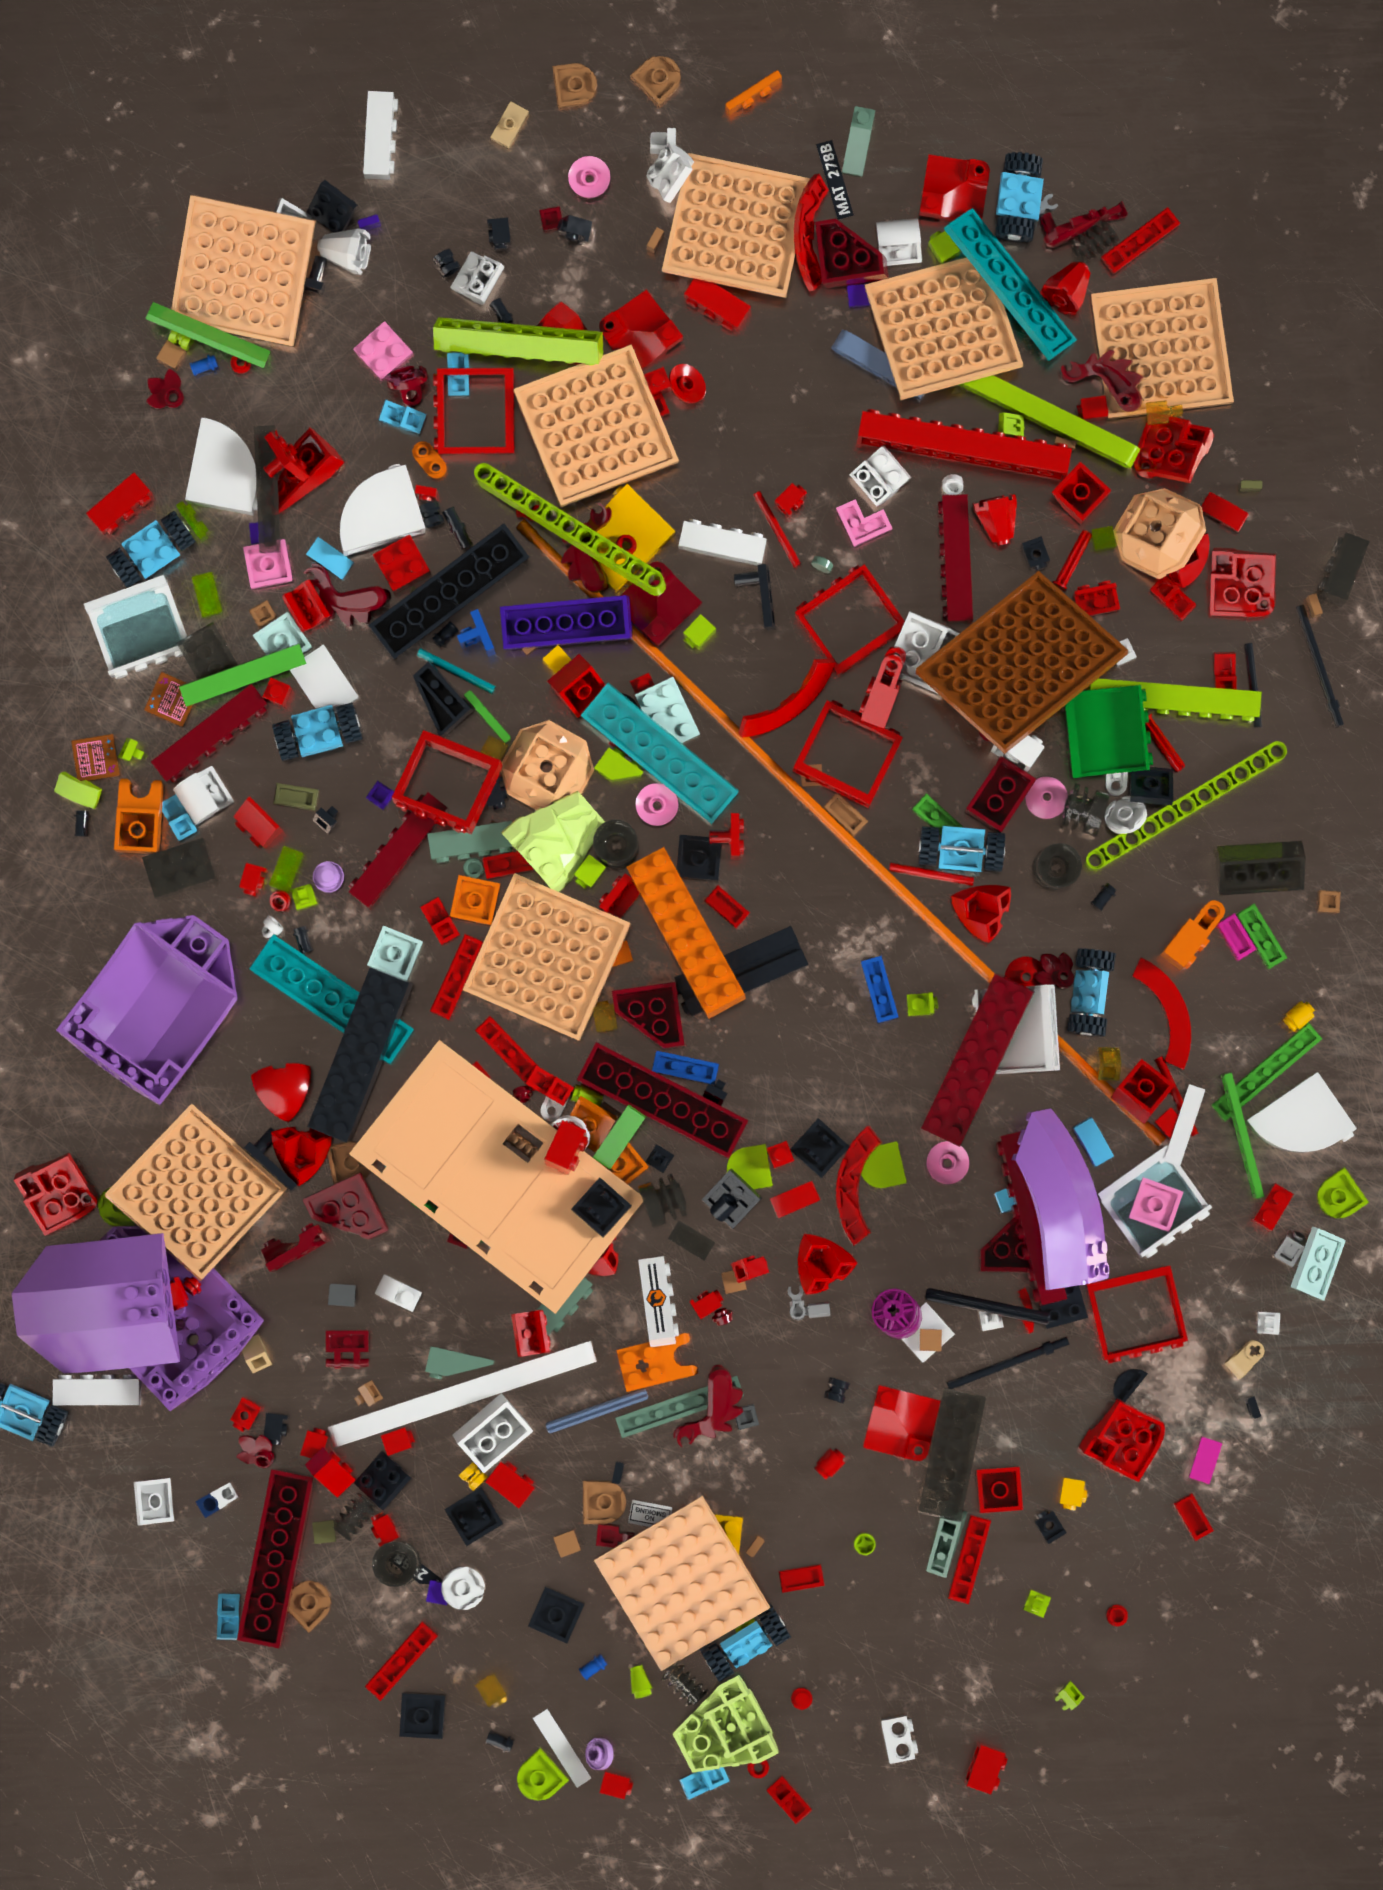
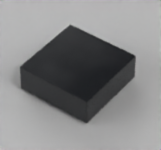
M1255 1396L1245 1398L1250 1417L1252 1419L1261 1417Z
M616 1461L612 1483H621L624 1462Z

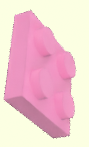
M385 321L353 349L381 381L413 354L410 348Z
M285 539L243 547L251 589L293 582Z
M1142 1177L1128 1218L1170 1232L1183 1191Z

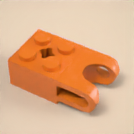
M127 778L120 779L114 850L116 852L160 855L164 792L162 780H154L151 783L149 794L143 798H137L133 796L131 781ZM137 826H140L143 830L139 836L133 832L134 829H137Z
M1212 900L1203 906L1193 920L1189 918L1183 924L1160 956L1178 970H1182L1184 967L1188 969L1197 958L1194 954L1197 951L1201 952L1210 942L1207 937L1225 914L1223 904ZM1208 910H1214L1216 917H1211L1208 914Z
M683 1333L675 1336L676 1344L650 1347V1342L616 1350L626 1392L694 1376L699 1373L695 1365L681 1366L674 1359L676 1348L687 1344L690 1341V1335ZM641 1359L644 1363L648 1362L649 1364L646 1372L636 1368V1364H639L638 1361Z

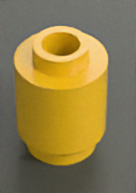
M1300 1001L1285 1014L1286 1016L1283 1018V1021L1293 1032L1297 1029L1300 1030L1315 1017L1313 1014L1315 1010L1309 1002L1303 1003Z

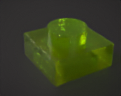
M1113 526L1091 530L1095 551L1116 548Z

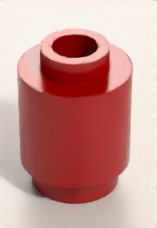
M830 1448L816 1462L817 1465L814 1469L824 1479L832 1478L845 1464L843 1461L845 1456L837 1448L834 1451Z

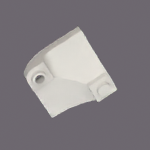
M909 611L894 645L906 652V660L899 677L935 692L916 674V668L961 632Z

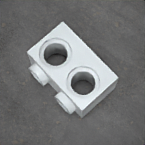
M906 1714L880 1719L889 1763L893 1764L915 1759L914 1754L918 1753L916 1740H911L910 1732H914L912 1719H907ZM896 1722L904 1725V1730L899 1734L892 1732V1725ZM899 1744H906L908 1746V1752L905 1755L897 1754L896 1748Z

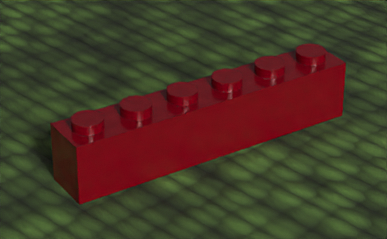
M968 494L942 495L941 501L937 503L938 514H942V522L938 523L939 535H943V543H939L940 556H944V564H940L941 577H945V585H941V596L946 598V606H942V617L947 619V624H970L973 622Z
M250 684L153 759L151 763L168 784L171 782L174 784L183 777L182 773L187 769L191 771L200 764L199 760L204 756L208 758L217 751L216 747L221 743L225 745L231 741L236 731L240 730L241 732L250 725L249 721L255 717L257 719L262 717L267 712L266 708L269 705L256 688Z
M429 792L426 795L421 794L416 800L446 813L449 811L447 806ZM408 811L403 816V824L399 829L395 827L389 834L390 840L386 845L381 844L375 852L376 858L372 862L369 860L362 868L364 873L359 879L355 877L348 886L350 888L349 893L368 909H371L425 841L428 834L437 826L433 819L428 817L423 819L416 816L415 812Z

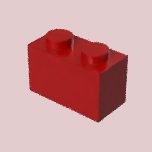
M1276 1183L1272 1184L1251 1221L1269 1232L1273 1231L1294 1194Z
M323 1447L305 1466L321 1484L338 1498L356 1479L351 1474L353 1469L345 1461L341 1464L339 1462L341 1458L333 1450L329 1453Z
M508 1460L506 1463L501 1461L485 1482L517 1508H520L536 1488L532 1485L534 1481L526 1474L520 1476L515 1472L518 1468Z

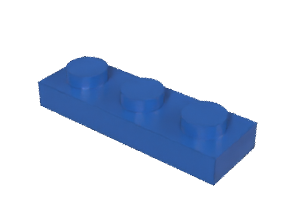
M882 956L861 961L877 1022L881 1023L899 1018Z
M656 1050L652 1071L715 1085L719 1064Z

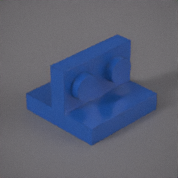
M479 610L471 611V617L476 628L467 627L460 631L457 638L461 648L465 649L482 642L487 656L495 655L494 646Z

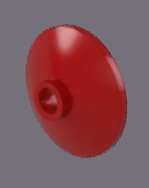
M678 364L672 368L669 374V381L673 393L686 403L699 402L706 392V384L700 372L688 364Z
M1028 956L1019 957L1008 965L1005 977L1025 987L1039 986L1041 984L1035 980L1034 976L1042 971L1043 968L1041 962L1035 958ZM1024 973L1030 975L1029 981L1023 980L1022 976Z

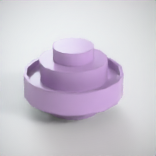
M326 861L320 863L313 872L314 884L325 893L335 892L344 883V872L334 862Z
M594 1738L587 1744L585 1757L588 1765L594 1770H605L611 1765L613 1748L607 1739Z

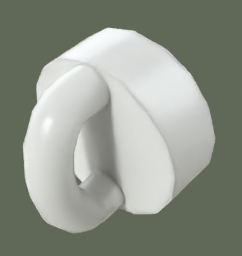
M951 474L943 478L942 488L946 494L957 495L962 492L964 485L961 476Z
M267 916L263 920L262 935L265 938H270L273 934L278 936L283 931L282 925L272 916Z

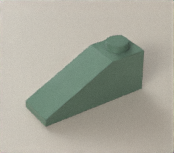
M855 106L842 173L859 177L863 176L875 110Z
M431 1346L425 1372L430 1373L429 1377L442 1379V1376H450L494 1365L495 1360Z
M947 1505L940 1517L926 1569L927 1572L947 1578L968 1512Z

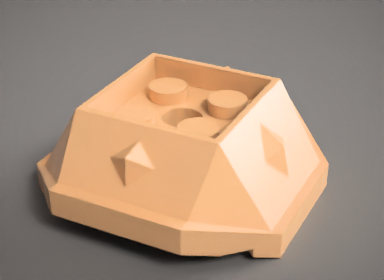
M1164 488L1134 495L1115 526L1113 533L1121 559L1125 564L1152 577L1161 579L1166 574L1185 567L1206 532V526L1200 504ZM1162 526L1159 531L1155 532L1156 528Z
M550 720L520 729L501 762L503 766L501 773L507 795L534 810L540 807L545 808L553 804L554 801L576 791L582 794L594 773L586 740ZM544 762H550L553 765L550 772H543L541 770V765Z

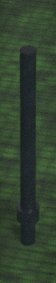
M1304 605L1297 606L1296 610L1328 702L1326 703L1328 711L1331 712L1336 727L1342 726L1344 722L1339 710L1341 707L1339 701L1335 699Z
M1064 1337L1054 1342L1047 1341L1038 1348L946 1382L949 1390H952L1038 1356L1050 1355L1054 1353V1350L1070 1345L1068 1338Z

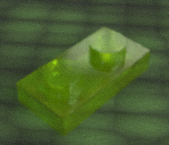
M183 501L175 505L202 543L209 538L206 532L209 530L202 520L197 522L194 517L197 513L190 504L185 505Z
M213 572L193 576L192 581L202 618L223 614Z
M283 846L269 886L290 893L304 853Z

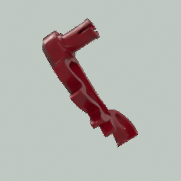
M1121 201L1108 210L1105 206L1099 210L1092 209L1088 214L1071 218L1070 222L1056 226L1052 214L1049 212L1039 217L1046 232L1043 241L1046 247L1055 248L1085 232L1100 220H1118L1128 216V213Z
M1109 350L1100 358L1097 353H1093L1085 364L1071 361L1070 364L1073 366L1071 371H1067V365L1061 366V376L1067 382L1080 381L1092 375L1100 376L1120 408L1126 412H1134L1142 405V396L1137 386L1142 381L1143 376L1137 372L1126 371L1133 363V360L1119 359L1111 361L1115 353L1114 350Z
M597 503L602 507L601 513L598 514L595 509H591L589 521L583 523L596 532L605 527L612 517L611 508L601 503ZM586 537L582 540V542H589L591 538ZM562 539L563 543L570 544L566 540ZM571 545L561 560V563L564 565L572 563L568 571V579L570 581L581 580L585 588L591 592L597 593L607 590L609 585L600 562L574 545Z
M318 563L311 564L312 567L304 571V574L314 573L315 577L310 581L320 590L319 597L323 604H326V609L330 614L328 619H334L337 613L341 621L348 627L353 626V617L362 623L370 622L371 611L382 608L386 601H389L391 598L390 591L379 586L339 592L331 584L326 569Z
M714 1365L708 1375V1411L706 1416L699 1421L679 1425L674 1430L673 1437L677 1438L680 1447H682L681 1438L687 1437L691 1445L698 1435L716 1438L715 1430L732 1431V1426L725 1422L737 1418L743 1413L742 1407L734 1406L742 1398L743 1391L741 1388L732 1386L731 1374L722 1365Z

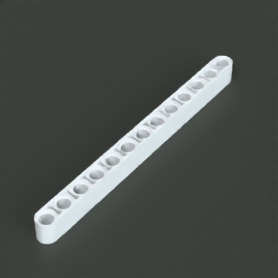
M591 1341L327 1427L333 1448L597 1362Z

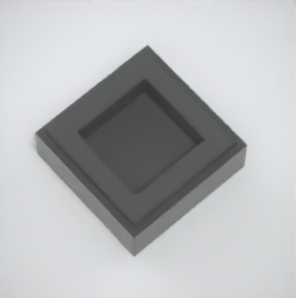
M754 1404L742 1407L743 1413L735 1418L738 1430L759 1425Z

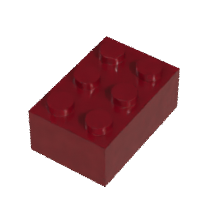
M1000 756L965 812L996 833H1002L1037 779Z

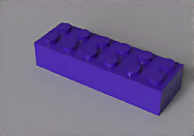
M627 595L500 607L503 649L505 650L633 639L630 601Z

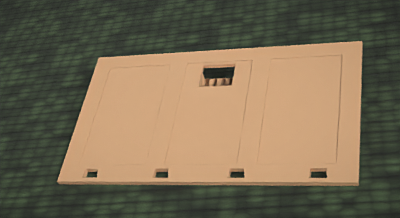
M440 1040L349 1153L354 1159L555 1314L645 1200L642 1195L585 1151L579 1152L578 1157L580 1161L575 1172L571 1170L569 1175L545 1165L544 1158L557 1130ZM518 1124L543 1143L539 1149L514 1130ZM505 1140L511 1143L514 1147H516L518 1150L524 1153L531 1160L527 1163L518 1155H516L513 1151H511L509 1148L503 1145ZM376 1160L386 1166L383 1173L372 1165ZM599 1177L632 1205L604 1238L571 1210ZM428 1200L438 1206L435 1213L424 1206ZM480 1241H483L491 1248L487 1254L476 1246ZM533 1281L543 1288L540 1295L529 1287Z

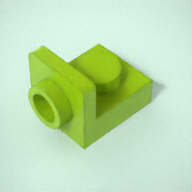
M999 413L998 432H1002L1005 436L1011 438L1014 435L1024 437L1025 425L1023 415Z
M933 992L906 995L908 1016L933 1015L935 1013L934 1009H938L937 996L933 997Z

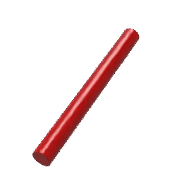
M761 491L756 492L753 496L793 567L800 566L799 558Z
M890 862L889 871L973 886L974 877Z
M1163 1056L1155 1059L1161 1074L1175 1085L1170 1093L1180 1112L1183 1104L1182 1096ZM1195 1124L1190 1135L1191 1137L1199 1134Z

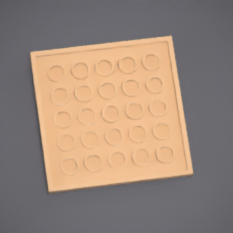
M688 153L694 161L691 166L693 170L680 188L662 272L786 298L796 254L794 246L796 209L803 189L811 178Z
M190 195L171 310L227 333L294 346L316 220Z
M967 257L865 285L866 294L901 400L1023 367L1004 304Z
M1217 278L1091 294L1099 358L1109 350H1114L1115 353L1111 361L1119 359L1133 360V363L1126 371L1137 372L1143 376L1142 381L1137 386L1142 396V405L1134 412L1122 410L1102 380L1103 391L1107 401L1108 419L1233 404L1234 399Z
M632 345L603 355L599 364L586 365L581 363L513 390L560 507L679 462Z
M514 873L463 990L580 1041L631 923Z
M191 1104L105 1193V1197L148 1235L164 1233L166 1251L198 1280L202 1281L284 1194L287 1188Z
M703 1496L594 1560L661 1671L770 1608Z

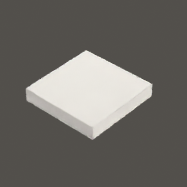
M927 1302L920 1307L922 1321L919 1329L912 1336L902 1339L922 1363L936 1351H920V1329L942 1330V1345L955 1335Z

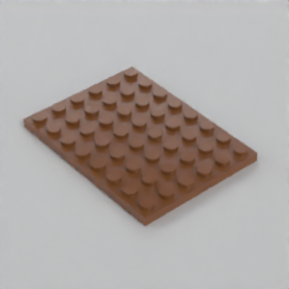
M1038 571L917 667L916 674L1000 751L1006 754L1128 655V649Z

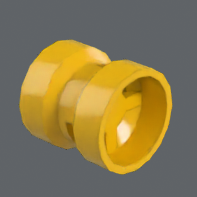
M474 1462L458 1475L462 1480L468 1482L469 1488L472 1491L488 1478L486 1473L481 1472Z

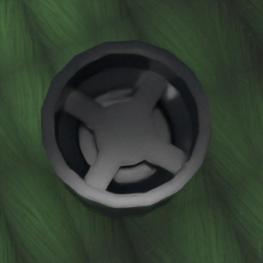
M451 249L438 253L432 259L435 265L440 267V273L443 278L453 275L461 268L458 261L454 260V254Z
M438 501L428 502L419 506L420 512L424 517L425 528L444 523L443 515L439 514L440 505Z
M830 1377L828 1381L830 1389L825 1391L824 1398L844 1404L846 1397L843 1394L849 1389L850 1383Z

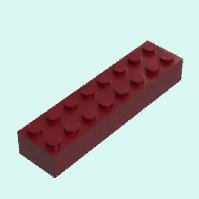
M998 973L994 974L921 1129L958 1147L963 1144L1035 993L1034 990Z
M597 1042L577 1078V1082L626 1107L629 1104L647 1118L727 1159L730 1158L749 1121Z
M1019 1131L1000 1136L999 1142L996 1143L998 1156H1003L1004 1163L1001 1164L1003 1176H1008L1009 1184L1006 1185L1009 1198L1013 1197L1014 1205L1011 1206L1014 1219L1018 1218L1020 1224L1016 1229L1019 1240L1023 1239L1025 1247L1022 1248L1024 1260L1029 1261L1030 1268L1027 1269L1029 1281H1034L1035 1289L1032 1290L1035 1303L1039 1302V1305L1043 1306L1064 1301L1067 1299L1065 1287L1046 1290L1042 1241L1036 1209L1017 1162L1011 1160L1013 1154H1017L1020 1147L1017 1143L1021 1133Z
M271 1469L237 1636L238 1641L273 1648H281L315 1482L314 1476Z

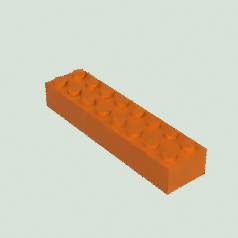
M663 847L627 866L630 877L633 879L637 890L707 1018L710 1019L745 1000V993L665 848Z

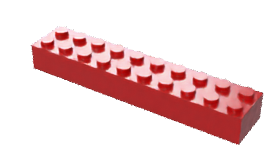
M867 409V412L862 411L857 444L878 448L885 446L889 450L1063 480L1068 474L1072 448H1067V444L1055 443V445L1047 444V441L1041 439H1034L1033 442L1019 435H1014L1013 438L1005 437V434L1002 432H992V434L984 433V430L980 428L966 430L961 425L951 424V426H944L942 422L930 420V423L922 422L921 418L918 417L905 419L900 418L901 415L896 413H888V415L879 414L880 411L874 409Z

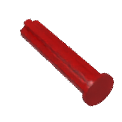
M1082 530L1056 581H1052L1060 590H1067L1066 585L1092 537V534L1086 530Z
M1151 713L1148 715L1149 723H1145L1146 731H1150V737L1174 771L1179 772L1185 767V764L1155 723Z

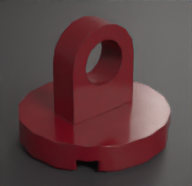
M405 366L393 370L390 373L391 376L387 375L386 377L388 388L399 390L401 400L406 405H417L422 399L420 385L428 379L426 368L419 366V369H415L414 366ZM410 390L416 391L413 399L406 398V394Z

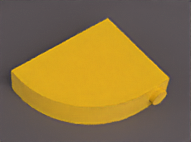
M628 484L624 487L621 485L614 491V497L606 505V507L611 508L612 517L607 525L598 530L597 533L615 544L622 535L632 536L637 543L636 551L632 555L647 563L675 536V530ZM628 542L623 543V549H629L630 544ZM602 548L599 553L607 552L608 548ZM619 559L616 564H622L626 559ZM600 563L606 574L607 584L616 594L629 580Z

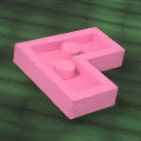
M856 499L836 508L853 547L892 530L884 509L864 518Z

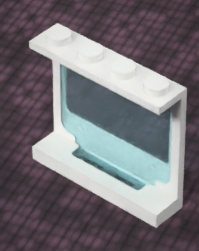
M164 575L84 603L111 678L120 679L127 676V672L132 670L136 672L148 668L147 665L154 662L156 665L168 661V657L174 655L176 657L184 656L188 653L187 650L191 649Z
M1168 1145L1162 1147L1097 1193L1098 1199L1140 1258L1146 1256L1148 1259L1158 1252L1156 1247L1162 1243L1164 1246L1175 1240L1173 1235L1179 1231L1182 1234L1193 1227L1191 1223L1198 1218L1201 1221L1209 1216L1210 1213L1208 1211L1212 1208L1210 1204L1206 1203L1181 1166L1164 1162ZM1142 1177L1183 1191L1170 1232L1128 1218Z

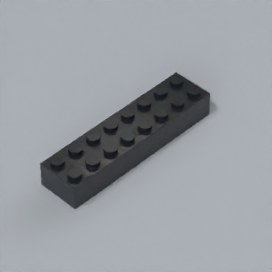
M503 523L379 616L368 627L394 660L527 560L529 555L505 523Z
M375 967L369 968L307 1127L346 1143L352 1141L413 986L412 982Z

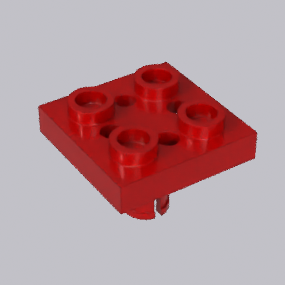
M272 432L265 436V439L277 456L268 465L263 467L269 477H274L283 468H286L303 482L310 477L305 470L307 468L306 464L301 458H297L296 454L298 452L291 443L287 444L281 435L277 437Z
M731 813V828L729 830H709V836H718L709 837V844L729 843L731 845V860H739V856L744 855V840H739V834H744V818H739V813Z

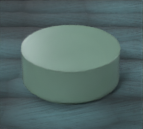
M815 556L811 563L814 568L824 573H830L833 568L832 562L821 556Z
M470 858L464 863L463 871L467 877L479 879L484 874L485 868L480 859Z

